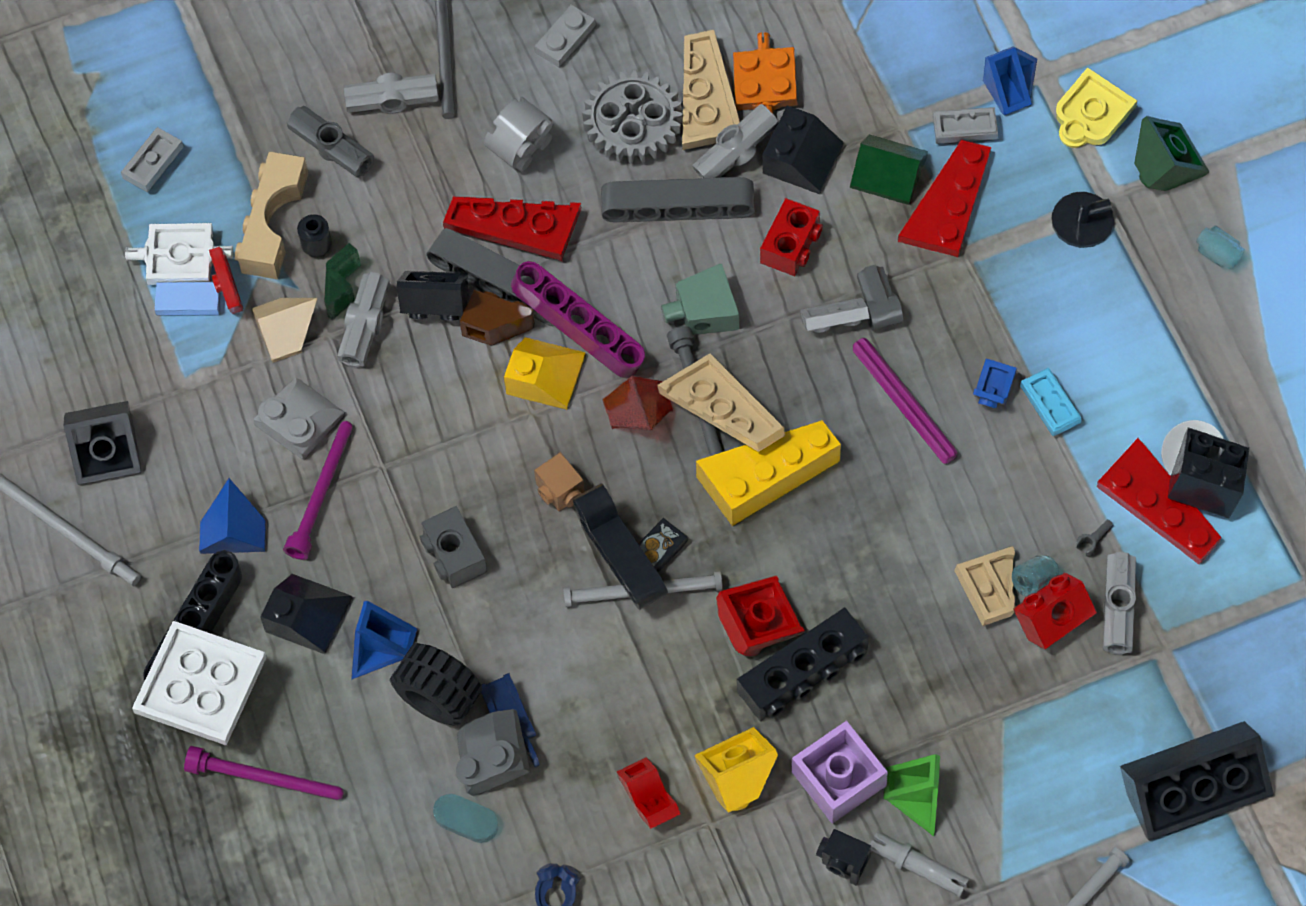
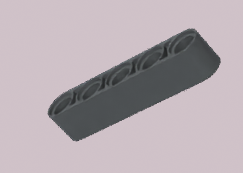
M745 177L613 181L605 183L601 187L602 218L609 222L734 219L749 217L755 211L754 184L752 180Z
M447 228L442 230L427 251L426 256L428 260L443 271L468 273V284L481 291L492 292L501 299L510 302L519 301L526 304L513 293L511 288V281L519 267L515 262ZM521 276V280L529 285L535 284L534 280L529 276ZM546 296L549 303L560 304L556 297ZM533 309L535 319L546 325L554 326Z

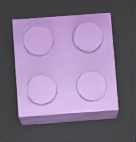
M847 720L792 758V774L832 824L887 785V770Z

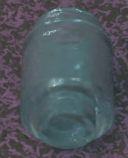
M1216 225L1211 229L1206 227L1196 240V243L1199 244L1197 251L1221 268L1227 267L1232 270L1245 252V249L1240 246V241Z
M1037 555L1013 569L1012 583L1015 589L1024 596L1037 593L1048 585L1052 578L1058 576L1059 567L1052 557Z

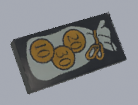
M663 517L638 544L656 571L659 572L688 542V536Z

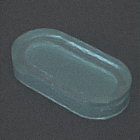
M455 794L443 795L434 804L433 814L436 823L450 832L477 843L488 842L497 834V817L492 810Z

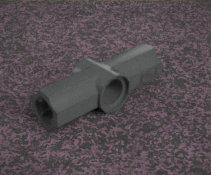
M306 106L297 107L291 113L287 122L288 129L318 149L323 159L336 162L356 177L364 176L370 170L374 161V155L345 135L339 124L327 122ZM329 140H335L334 142L326 143Z

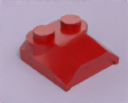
M777 575L720 591L716 597L718 616L735 650L744 656H756L765 647L786 641L805 632L779 583Z

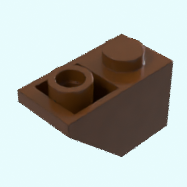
M477 290L473 291L460 319L463 337L490 346L530 331L535 325L533 309L529 308L526 304L519 301L510 302L501 299L492 292L483 293Z

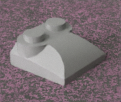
M295 378L275 397L264 400L259 406L258 415L253 420L255 426L304 460L343 418L345 413L301 380Z

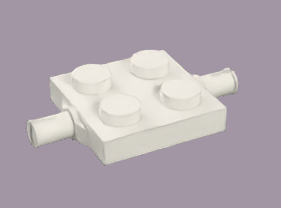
M212 223L149 224V236L144 248L126 247L125 258L126 261L145 260L147 285H156L157 282H210L213 262L209 250L220 247L226 253L227 259H233V246H214Z

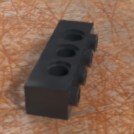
M844 607L737 678V692L760 722L768 716L769 718H774L785 709L786 704L795 698L797 700L803 699L813 690V686L822 680L827 682L833 679L840 672V668L847 663L854 664L860 661L867 653L869 637ZM827 645H835L840 650L835 653H829L823 648ZM800 663H809L813 668L808 671H802L796 666ZM773 681H782L786 686L781 689H774L769 684Z

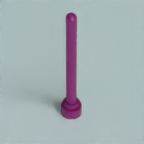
M343 421L340 424L298 531L293 532L286 540L283 551L292 558L306 560L312 548L311 538L309 537L352 431V424L349 421Z
M191 745L185 758L184 771L197 775L200 772L206 773L207 770L335 800L341 799L344 795L343 789L339 786L211 757L210 753L205 752V748Z

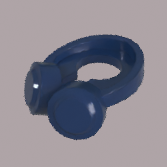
M550 863L542 866L536 872L539 878L535 888L537 906H549L545 896L547 891L553 888V881L556 876L562 879L561 890L565 894V901L561 906H573L577 895L576 885L581 879L579 872L565 864L559 866L557 863Z

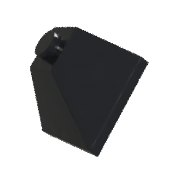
M291 574L273 589L260 618L266 633L325 654L351 602L352 596Z

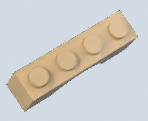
M269 152L266 163H261L258 173L259 187L254 189L251 195L250 216L246 215L243 222V241L238 242L235 249V260L239 262L242 274L278 280L286 252L282 237L268 227L269 221L274 212L282 205L291 201L301 200L308 177L305 157Z

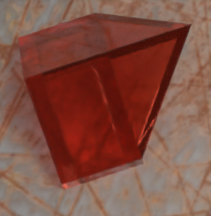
M631 376L603 398V405L611 428L621 427L651 431L669 412H673L670 399L659 394L658 384L663 381Z

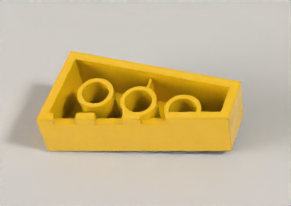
M821 420L785 432L784 437L759 452L748 445H743L696 460V477L729 523L734 526L840 462L841 444L824 421Z

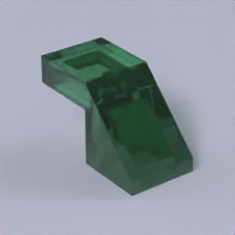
M350 243L326 262L324 302L327 315L331 320L336 318L350 303L355 301L352 285L345 279L358 269L361 263L358 250Z

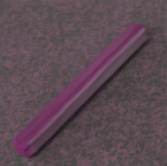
M861 338L853 344L855 355L940 461L944 464L953 461L957 457L955 447L868 339Z

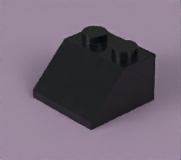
M787 105L763 152L762 173L820 195L844 146V142L817 116Z
M405 271L397 280L400 313L409 314L411 319H426L428 315H440L441 320H459V316L463 315L467 306L468 273Z
M128 401L65 413L63 426L77 485L141 472L136 434Z

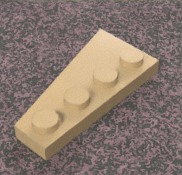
M714 30L684 36L682 150L717 143L716 137L724 128L740 123Z

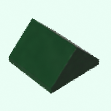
M869 134L860 143L850 188L909 205L927 159L928 151Z

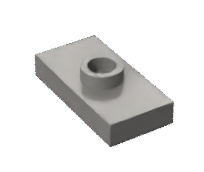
M995 107L933 112L936 144L960 142L961 140L998 139Z

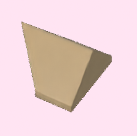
M280 298L252 308L272 363L302 353L303 343L317 298Z

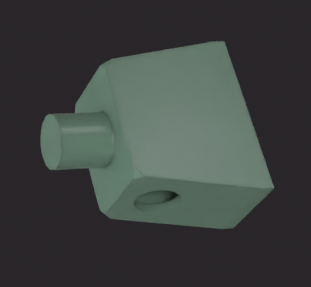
M722 264L715 265L675 284L677 301L661 305L665 323L683 319L685 326L691 328L693 335L739 329V312Z

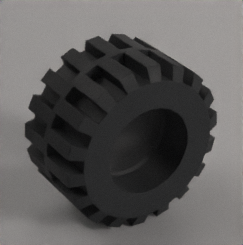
M415 643L412 645L390 678L391 685L397 694L412 708L434 721L452 726L461 724L482 692V685L468 667L443 650L426 644Z

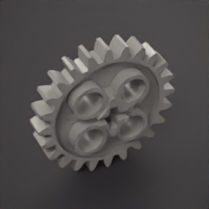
M633 70L631 78H627L622 71L620 72L619 80H615L610 75L608 76V85L599 81L598 91L590 90V100H585V110L582 111L584 132H587L589 142L595 141L596 151L604 148L606 158L615 153L617 162H620L623 156H628L629 164H632L634 156H639L643 163L645 162V154H650L656 159L657 149L667 152V142L675 144V134H680V123H683L681 102L677 101V92H670L669 83L660 86L659 76L650 81L648 72H645L642 78H637L636 70ZM630 97H638V99H634V100L628 99V98H630ZM615 115L613 118H607L606 116ZM651 116H659V118H656V119H652V118H649V117H651ZM629 134L637 135L635 137H627Z

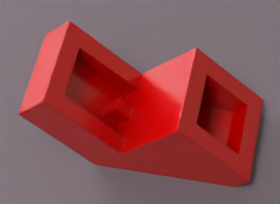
M647 757L617 771V775L639 816L650 829L681 814L677 803L666 792L657 768Z

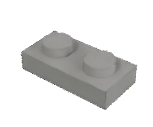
M570 5L534 46L535 53L555 66L560 67L596 26L595 19Z
M157 127L121 171L122 178L148 192L183 149L182 141Z
M862 298L800 310L802 323L807 331L812 330V332H824L829 330L830 326L839 324L855 326L860 324L861 320L869 319L868 306Z

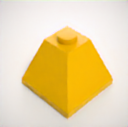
M525 337L513 349L504 375L506 394L567 410L586 352Z
M755 727L694 755L717 801L728 813L742 810L750 802L759 798L778 756L776 749Z

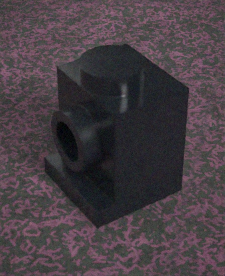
M833 829L829 839L823 837L816 856L822 858V864L826 865L830 872L839 876H844L845 874L851 876L850 883L857 886L871 857V845Z

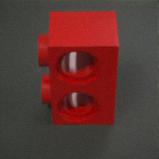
M785 198L760 247V264L795 277L799 267H805L811 253L809 247L812 241L817 242L822 233L823 224H820V211ZM795 224H803V225H805V226H804V227H801V228H797V227H794L793 225H795ZM790 249L792 252L784 253L781 250Z

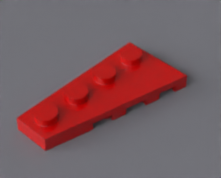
M965 140L959 142L898 235V242L959 257L991 154V147Z
M453 196L443 220L444 229H451L458 233L562 261L582 206L581 203L570 202V205H555V201H541V204L523 203V200L510 199V202H494L493 198Z
M1137 438L1098 480L1097 488L1200 565L1220 543L1221 536L1198 508L1167 498L1171 476L1143 442Z

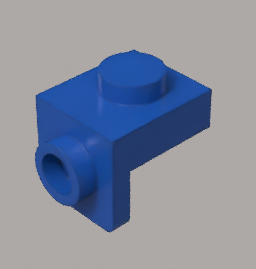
M986 358L976 389L974 388L973 395L980 397L978 403L997 408L998 403L1006 405L1018 368Z

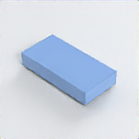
M213 282L156 283L154 309L156 315H219L220 293H217Z

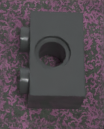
M457 506L421 522L423 535L419 536L427 554L433 552L437 560L433 563L436 572L441 580L447 578L451 588L487 572L485 558ZM449 545H456L459 547L457 550L453 552L444 551V549Z

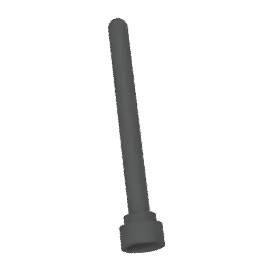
M682 326L667 333L669 346L676 354H679L683 369L695 363L691 352L693 349L692 344L694 343L691 328ZM698 417L710 456L721 453L722 448L715 426Z

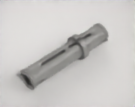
M880 831L876 832L874 836L875 841L872 840L870 843L871 852L873 851L894 862L896 868L901 870L904 867L956 894L959 898L964 892L963 887L966 888L969 877H965L913 850V845L907 842L903 845L882 834Z

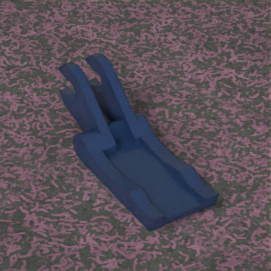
M510 673L486 685L485 683L481 684V694L489 713L511 709L517 711L525 748L534 767H538L540 765L539 760L529 741L530 738L536 736V733Z

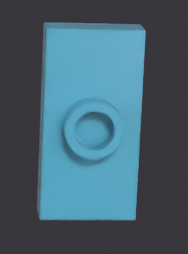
M1049 368L1021 381L1020 387L1053 437L1081 423V416Z

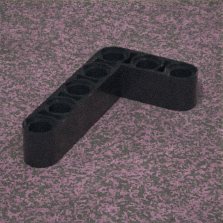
M223 550L212 555L173 621L185 625L198 621L200 624L196 629L208 633L212 632L242 580V572L235 554ZM224 567L232 568V570L226 574L218 573ZM208 594L216 595L211 601H203V598ZM169 628L144 669V681L153 665V662L161 648V645L169 631Z

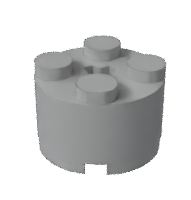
M520 97V102L514 99L494 120L493 124L497 128L493 135L487 132L484 145L511 167L523 172L533 160L531 155L538 148L544 150L551 142L553 136L549 131L553 126L552 119L524 97Z

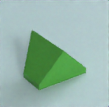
M934 754L886 767L888 775L887 785L884 788V800L889 801L934 836L940 756Z

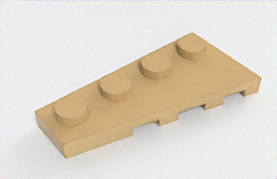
M711 354L706 355L658 384L659 394L758 452L785 436L784 427Z

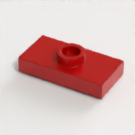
M220 247L210 249L209 253L216 274L211 276L217 293L223 292L228 310L232 314L243 311L244 308L226 253Z

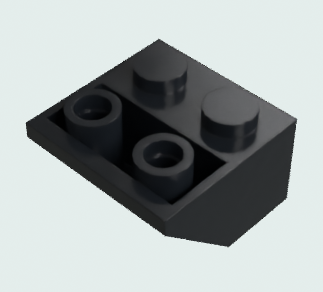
M1188 427L1171 473L1167 498L1229 519L1244 493L1250 448Z

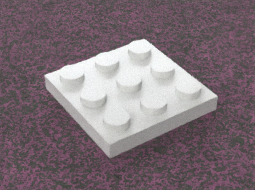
M173 621L132 707L133 712L227 745L267 658L266 654L263 651Z

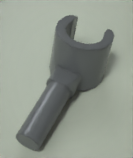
M1107 519L1091 535L1082 534L1076 541V548L1078 549L1081 544L1088 542L1092 547L1086 551V556H1093L1096 552V543L1113 525L1112 522Z

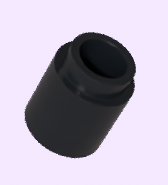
M315 214L305 216L300 220L297 231L302 250L311 257L318 258L324 256L332 245L328 222L322 216Z

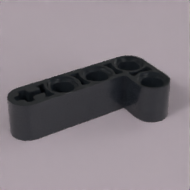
M602 483L572 499L587 535L639 610L669 594L662 578L619 517L615 504Z

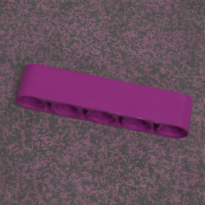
M527 261L519 265L511 281L512 291L518 298L616 375L628 378L636 374L645 358L644 349L637 341L539 264ZM521 276H529L534 280L535 284L529 285L521 280ZM546 296L556 297L560 304L549 303ZM571 316H580L585 324L575 323ZM596 335L607 337L610 343H600ZM621 355L631 356L635 363L628 364L624 362Z

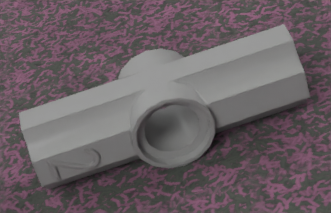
M386 73L379 76L377 81L344 85L347 113L380 109L384 113L391 114L403 111L406 105L439 101L435 74L403 78L397 73Z
M760 104L738 125L733 124L724 128L716 137L717 143L692 165L693 169L701 178H721L734 165L739 166L748 162L756 152L755 146L776 128L779 121L766 106Z
M370 272L363 274L355 302L350 303L346 312L345 333L337 357L338 361L348 367L358 368L365 366L373 337H377L381 330L383 321L382 309L390 287V281L379 273Z
M1125 552L1107 555L1105 602L1103 606V650L1115 655L1131 653L1133 646L1136 557ZM1122 600L1127 606L1118 607L1112 601Z

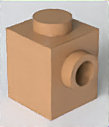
M561 452L534 470L536 484L539 487L537 489L539 495L547 505L552 503L558 511L565 507L574 506L572 499L585 492L584 480Z

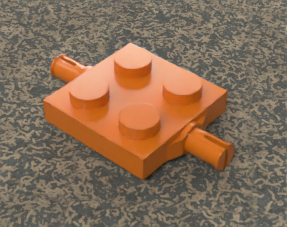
M762 32L757 34L758 49L733 52L735 105L737 111L754 110L760 104H763L773 114V110L786 107L787 105L798 106L794 47L770 48V34L764 32L763 43Z

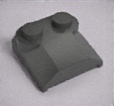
M516 710L491 712L464 724L457 732L460 760L457 764L456 774L459 781L465 785L468 794L475 796L531 772Z

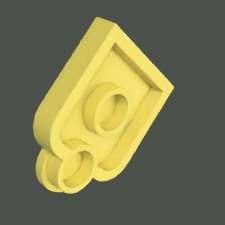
M1087 67L1057 103L1056 118L1061 124L1059 129L1061 142L1071 148H1078L1086 143L1101 145L1107 142L1137 107V100Z

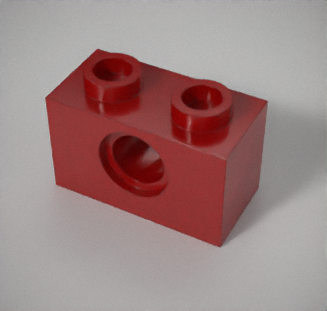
M1067 573L1055 576L1049 581L1048 585L1038 592L1025 597L1023 602L1013 609L1028 641L1043 649H1047L1097 613L1083 582Z

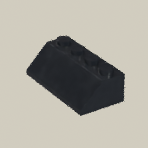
M1245 721L1120 766L1128 799L1148 840L1274 795L1261 737Z

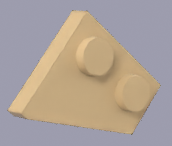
M1013 546L957 564L954 570L982 626L1011 617L1014 613L1015 596L1013 595V588L1015 585V573H1013V558L1015 556V549Z

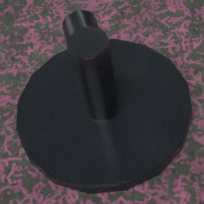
M1073 192L1062 197L1054 206L1051 215L1052 228L1058 238L1066 244L1078 248L1094 247L1104 242L1111 234L1114 225L1113 211L1109 198L1102 199L1098 195L1089 192Z

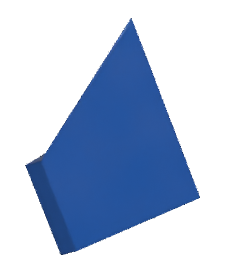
M1014 46L985 57L983 82L1003 115L1032 104L1031 94L1037 58Z
M228 478L200 521L199 552L200 554H214L223 550L232 553L265 552L266 521L234 482Z
M364 601L355 630L352 679L401 661L414 643L417 628L377 605Z

